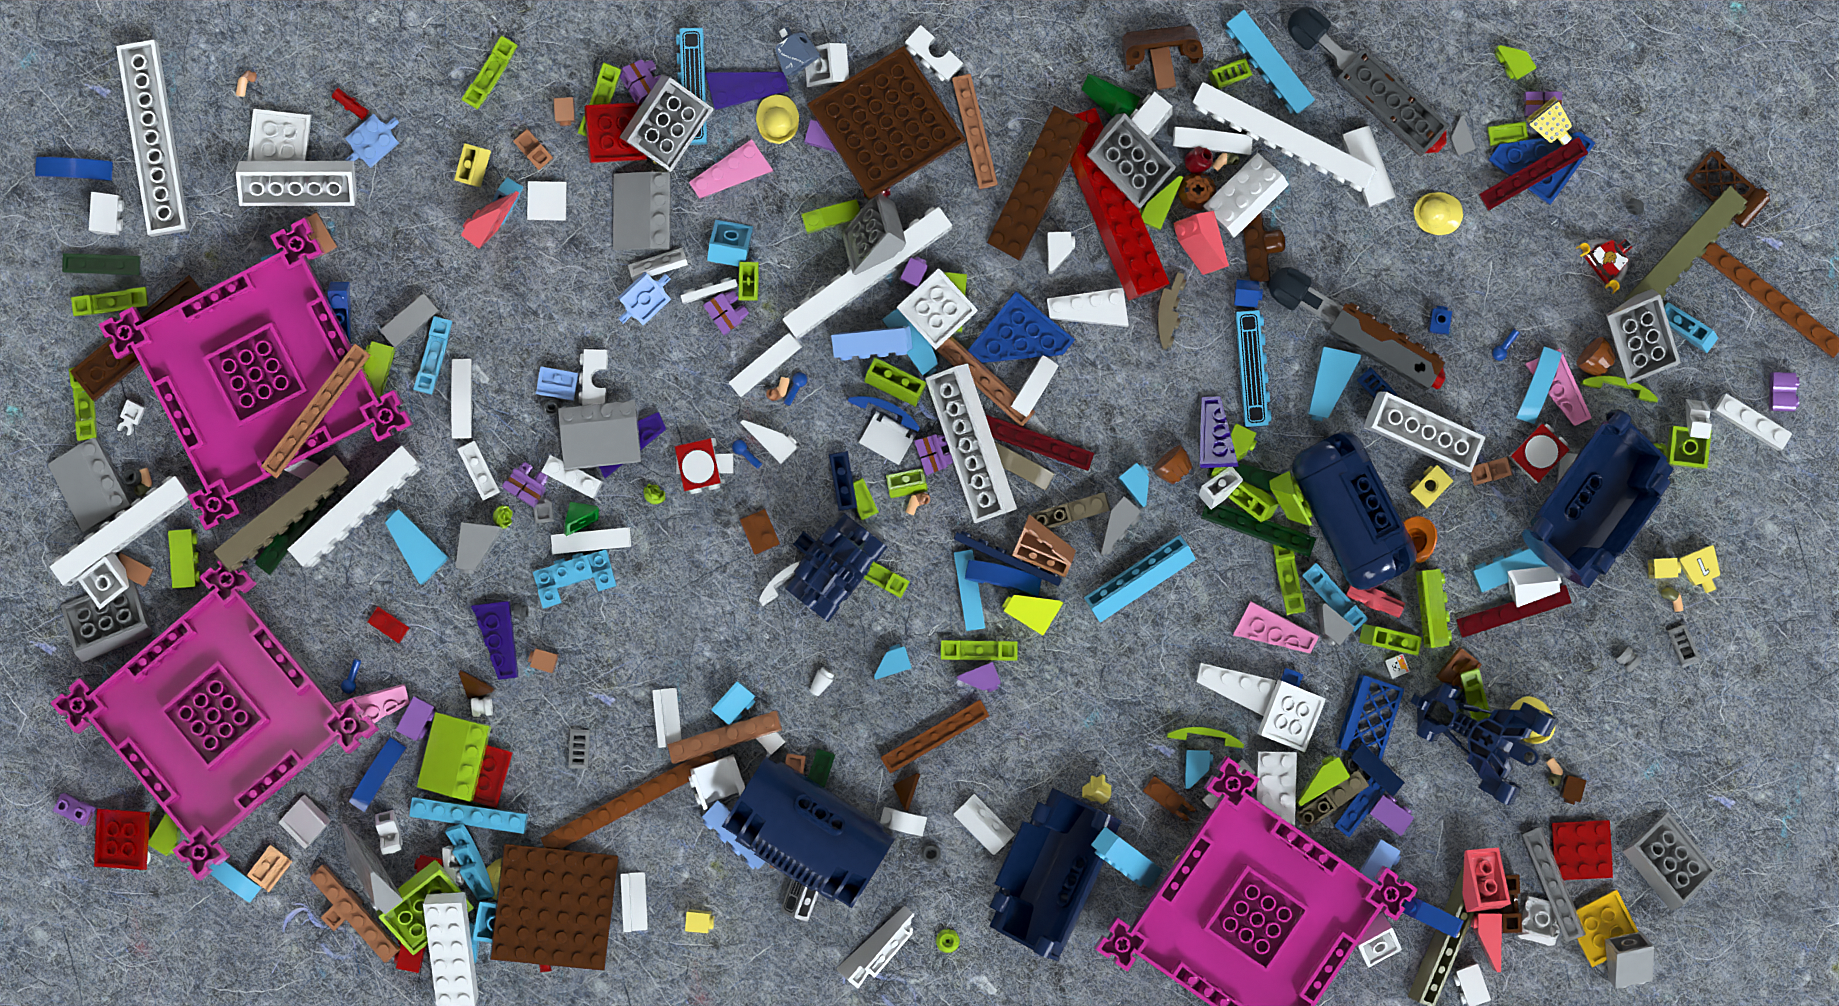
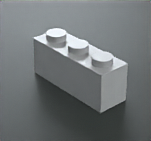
M419 293L411 299L412 303L407 308L403 306L396 312L397 316L391 320L389 318L381 325L383 328L380 331L394 348L398 349L430 322L433 316H437L440 313V310L426 294L420 295Z

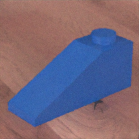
M1414 896L1410 902L1405 901L1403 905L1405 909L1402 913L1454 938L1457 937L1464 922Z

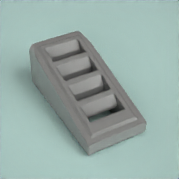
M1686 624L1667 630L1682 668L1700 661L1701 658ZM1683 631L1685 633V635H1682L1680 637H1674V635L1681 633ZM1685 639H1687L1688 641L1680 645L1677 644V642H1680ZM1690 646V650L1681 653V649ZM1693 654L1694 657L1684 660L1685 656Z
M571 729L568 768H589L590 730ZM575 735L585 736V739H574ZM574 743H585V747H574ZM574 751H585L584 755H574ZM574 759H584V763L574 762Z

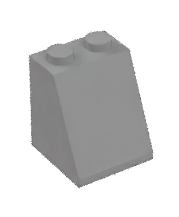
M461 522L456 568L460 569V573L474 574V571L480 570L502 534V527Z
M1642 931L1605 939L1609 981L1615 989H1624L1630 985H1642L1652 981L1654 946Z

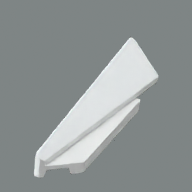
M903 906L838 966L837 971L856 988L860 987L868 974L875 978L912 935L911 919L914 917V913L906 906Z

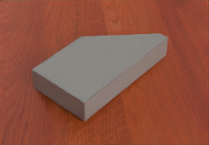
M1464 116L1459 118L1451 136L1457 156L1476 149Z
M542 495L538 504L533 508L535 524L554 522L553 504Z

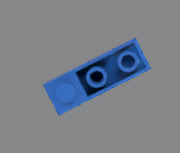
M330 282L328 301L351 343L350 282Z

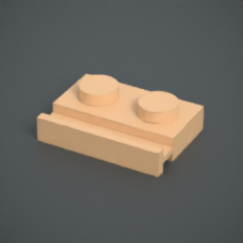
M270 845L247 876L266 889L267 892H270L293 861L273 845Z

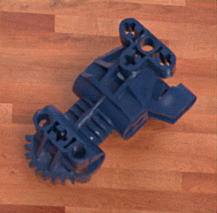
M843 513L833 527L829 526L817 541L803 531L793 543L805 556L793 571L796 574L785 589L829 622L839 610V605L842 601L848 599L870 571L872 563L879 559L887 549V546Z
M1443 682V684L1423 696L1414 693L1410 702L1417 706L1416 734L1430 742H1434L1443 733L1469 756L1467 762L1471 764L1482 779L1478 788L1492 795L1499 802L1508 806L1512 805L1522 786L1507 779L1511 770H1513L1510 757L1527 766L1537 764L1540 759L1539 752L1519 740L1530 738L1532 731L1544 737L1550 736L1558 718L1523 702L1520 710L1494 709L1493 711L1464 704L1462 699H1460L1464 690L1456 685H1452L1450 682ZM1437 701L1447 705L1449 711L1454 713L1450 723H1442L1430 716ZM1464 710L1477 713L1480 711L1491 715L1489 718L1477 721L1475 718L1464 714ZM1451 730L1456 731V733L1462 734V736L1468 738L1469 752L1461 745L1462 743L1450 732ZM1529 751L1535 755V760L1531 763L1525 757Z

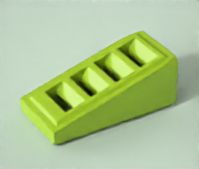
M1246 58L1216 68L1208 73L1213 87L1218 90L1253 75ZM1238 65L1241 66L1244 73L1243 75H1241ZM1231 68L1234 69V72H1235V74H1236L1237 77H1234V75H1233V73H1232V71H1231ZM1224 71H1226L1229 80L1226 79Z

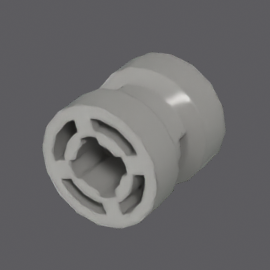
M1626 646L1615 660L1619 664L1625 665V669L1630 673L1639 665L1642 658L1639 655H1635L1633 650Z

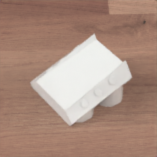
M304 794L279 821V824L306 849L325 830L331 820L325 812H322Z
M1527 896L1522 914V933H1518L1517 936L1521 939L1546 944L1547 946L1555 945L1560 928L1550 901Z

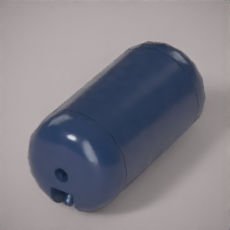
M1339 432L1302 450L1296 455L1292 463L1294 478L1344 576L1351 586L1358 590H1369L1390 581L1413 567L1417 556L1415 545L1363 443L1356 435L1351 432Z

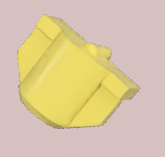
M1102 774L1097 778L1091 776L1090 782L1082 787V797L1090 801H1098L1101 804L1108 802L1111 798V785L1105 782V775Z

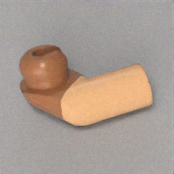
M251 70L245 71L238 79L237 96H245L248 82L256 81V72H251Z
M781 377L779 386L766 392L767 398L771 401H776L784 397L787 393L790 379Z
M926 492L912 495L905 512L914 515L917 506L930 502V496Z

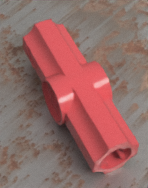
M1349 585L1346 596L1362 602L1371 609L1379 612L1383 611L1397 618L1400 617L1405 606L1403 601L1392 598L1387 593L1375 588L1358 590Z

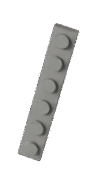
M1542 827L1522 834L1566 942L1586 935Z

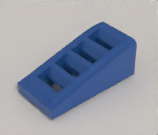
M1371 367L1357 379L1359 384L1374 400L1377 395L1375 391L1381 386L1384 387L1381 392L1388 391L1394 396L1398 395ZM1372 374L1374 377L1366 384L1364 380ZM1377 380L1379 383L1371 389L1369 386Z

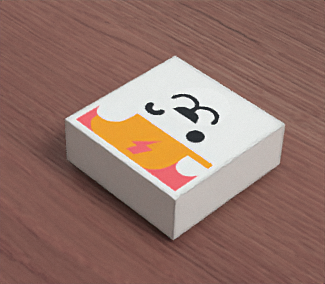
M1403 654L1385 660L1391 679L1410 672Z

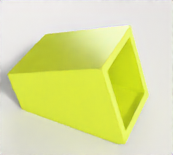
M1013 595L1012 598L1008 596L1002 606L1005 608L1003 612L1043 636L1063 605V602Z

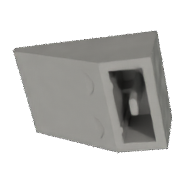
M1122 497L1109 512L1100 552L1101 556L1105 553L1109 555L1116 547L1114 545L1116 540L1119 539L1121 541L1129 532L1126 530L1130 524L1134 526L1141 518L1139 515L1141 511L1125 497Z

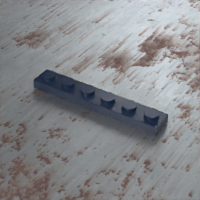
M961 531V533L956 532L953 540L1058 587L1062 581L1056 573L1048 571V573L1044 572L1039 566L1024 563L1022 559L1007 555V550L998 546L996 549L989 547V542L979 538L978 541L971 539L972 535L965 531Z

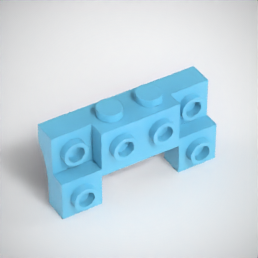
M607 549L585 556L583 552L572 556V560L565 561V558L553 561L554 565L534 571L533 575L543 609L562 603L558 588L594 578L598 592L616 587L617 583Z

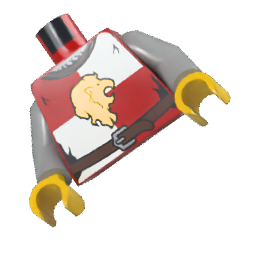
M1605 238L1592 239L1577 246L1576 249L1580 248L1583 251L1580 257H1584L1601 280L1607 284L1605 286L1606 289L1609 286L1612 287L1613 292L1611 294H1614L1620 288V284L1627 273V262L1629 259L1625 253L1632 248L1631 244L1626 239L1617 245L1613 239L1608 241Z

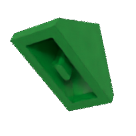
M570 501L565 520L564 534L566 537L598 521L599 508L595 505Z

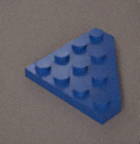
M1581 132L1569 134L1572 137L1569 142L1579 137L1588 153L1595 145L1594 141ZM1545 138L1500 144L1488 161L1508 176H1511L1564 145L1558 139L1550 143ZM1587 155L1529 187L1528 190L1548 205H1551Z
M1015 292L967 351L981 363L1039 358L1043 355L1045 357L1059 356L1068 350L1075 339L1019 293Z

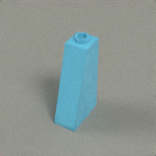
M898 309L882 319L887 328L910 326L913 349L907 351V356L922 376L926 374L929 377L937 371L936 366H938V362L931 344Z
M1322 347L1307 414L1312 416V420L1322 422L1323 419L1329 417L1361 359L1360 354Z
M401 509L397 511L392 510L386 516L388 520L385 524L418 583L424 585L450 557Z

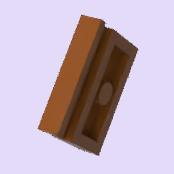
M766 509L740 519L754 555L780 545Z
M1459 646L1435 677L1442 682H1450L1452 685L1463 689L1460 673L1480 668L1482 664Z

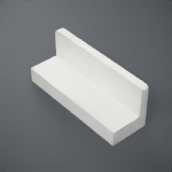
M676 688L652 690L658 748L668 747L667 744L682 740Z
M975 794L954 813V816L993 855L1015 835Z
M622 873L623 932L647 930L645 873Z

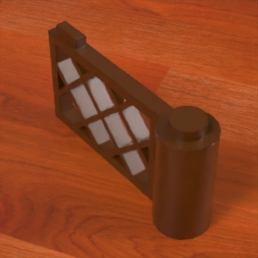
M1711 151L1686 180L1712 202L1719 196H1712L1709 193V186L1720 185L1721 195L1723 192L1722 185L1733 184L1734 190H1736V184H1745L1749 190L1746 194L1740 195L1747 200L1745 204L1746 209L1740 215L1736 213L1732 220L1739 227L1746 229L1768 204L1770 194L1762 187L1760 189L1756 188L1724 161L1726 157L1719 151L1715 153ZM1711 157L1718 162V169L1707 170V161ZM1729 171L1733 175V181L1722 182L1721 172ZM1719 172V182L1708 183V173ZM1698 173H1705L1706 183L1698 184L1692 178Z

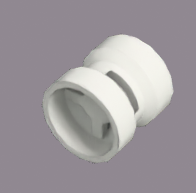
M491 696L484 697L481 700L479 698H471L473 717H479L481 713L486 716L493 715Z

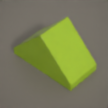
M739 262L738 300L758 301L759 262Z

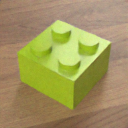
M1669 427L1667 463L1671 466L1707 469L1711 432L1709 439L1690 437L1687 427Z

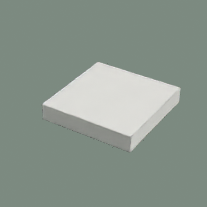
M528 181L527 220L566 221L567 182Z

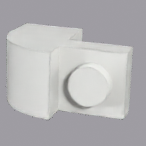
M884 807L880 823L889 829L923 836L927 817Z
M394 810L375 814V826L380 837L382 854L395 853L401 850V845H403L402 836Z

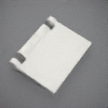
M876 411L859 443L899 465L917 433L913 432L910 438H907L908 428L885 415L881 422L877 421L876 419L880 413Z

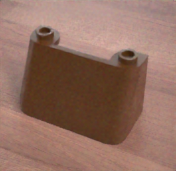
M1187 25L1127 32L1122 38L1125 71H1134L1135 65L1143 62L1145 50L1180 46L1181 56L1188 57L1191 64L1201 63L1204 57L1203 47L1195 27Z

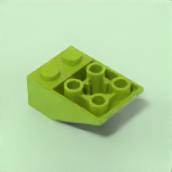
M1287 471L1269 480L1270 488L1286 517L1295 522L1308 526L1312 525L1311 517H1313V514L1291 472Z

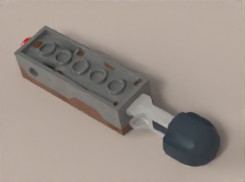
M1304 7L1292 13L1288 21V31L1293 40L1304 50H1310L1317 44L1335 60V68L1341 73L1335 81L1419 157L1426 153H1438L1446 145V129L1450 125L1366 49H1363L1358 56L1352 50H1342L1326 35V32L1331 27V22L1314 8Z
M1291 267L1281 268L1271 276L1269 292L1272 298L1289 310H1295L1298 305L1331 324L1327 333L1424 391L1430 389V387L1436 390L1440 389L1446 379L1443 370L1445 362L1442 361L1443 357L1435 352H1427L1424 345L1419 342L1412 343L1409 341V336L1402 332L1397 334L1392 331V326L1385 322L1383 324L1377 322V318L1368 312L1366 314L1359 311L1360 307L1354 303H1345L1341 306L1310 287L1312 283L1311 277ZM1419 365L1421 371L1416 372L1414 366Z

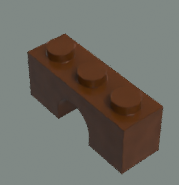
M1516 873L1505 874L1511 904L1497 909L1502 914V933H1522V916L1518 909L1520 875Z

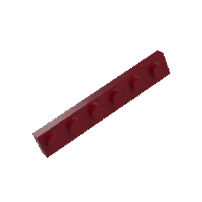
M1578 137L1479 194V197L1487 211L1587 155L1588 151Z
M986 415L993 438L1085 471L1089 470L1095 453Z
M1563 585L1560 586V592L1517 607L1513 601L1456 619L1461 638L1568 605L1572 602L1567 586Z

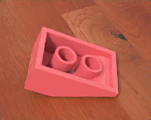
M515 191L486 205L482 210L477 209L472 219L468 218L462 227L465 229L461 236L480 249L499 230L519 192Z
M1214 211L1195 214L1173 223L1178 242L1202 275L1229 266Z
M1499 847L1465 851L1462 894L1466 912L1496 910L1511 904Z
M1475 911L1470 927H1473V931L1491 968L1496 972H1501L1502 914L1495 911Z

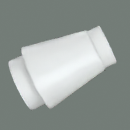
M821 667L820 670H817L809 691L819 696L832 683L835 674L829 669Z

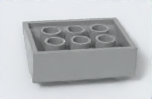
M662 74L620 138L669 172H672L714 109L675 80Z
M1125 113L1116 114L1109 121L1087 154L1138 209L1143 206L1176 168Z
M670 172L614 174L613 250L671 251Z
M882 194L870 199L842 231L851 270L854 275L895 257L906 245L895 202Z
M1650 289L1633 296L1606 315L1628 385L1681 363L1661 295L1655 290Z
M635 400L558 408L564 470L641 462L638 410Z
M98 437L91 438L77 445L47 464L82 532L115 516L120 511L132 507L131 503L133 502Z
M128 579L129 588L101 609L97 607L89 594L61 605L73 651L82 663L153 634L149 617L134 581Z
M1669 812L1664 814L1622 851L1671 911L1685 905L1717 872L1715 867Z
M344 824L342 827L346 853L351 863L349 867L355 875H358L356 879L362 887H365L363 891L368 898L372 899L370 903L376 911L380 909L386 914L402 902L403 899L376 853L351 828Z

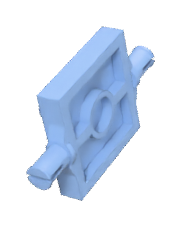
M372 114L345 138L354 151L345 160L356 161L360 158L370 168L399 144L391 131L399 121L394 117L385 124L375 114Z
M644 272L617 297L626 309L618 319L624 324L632 316L644 325L671 300L663 288L671 279L665 274L656 281Z

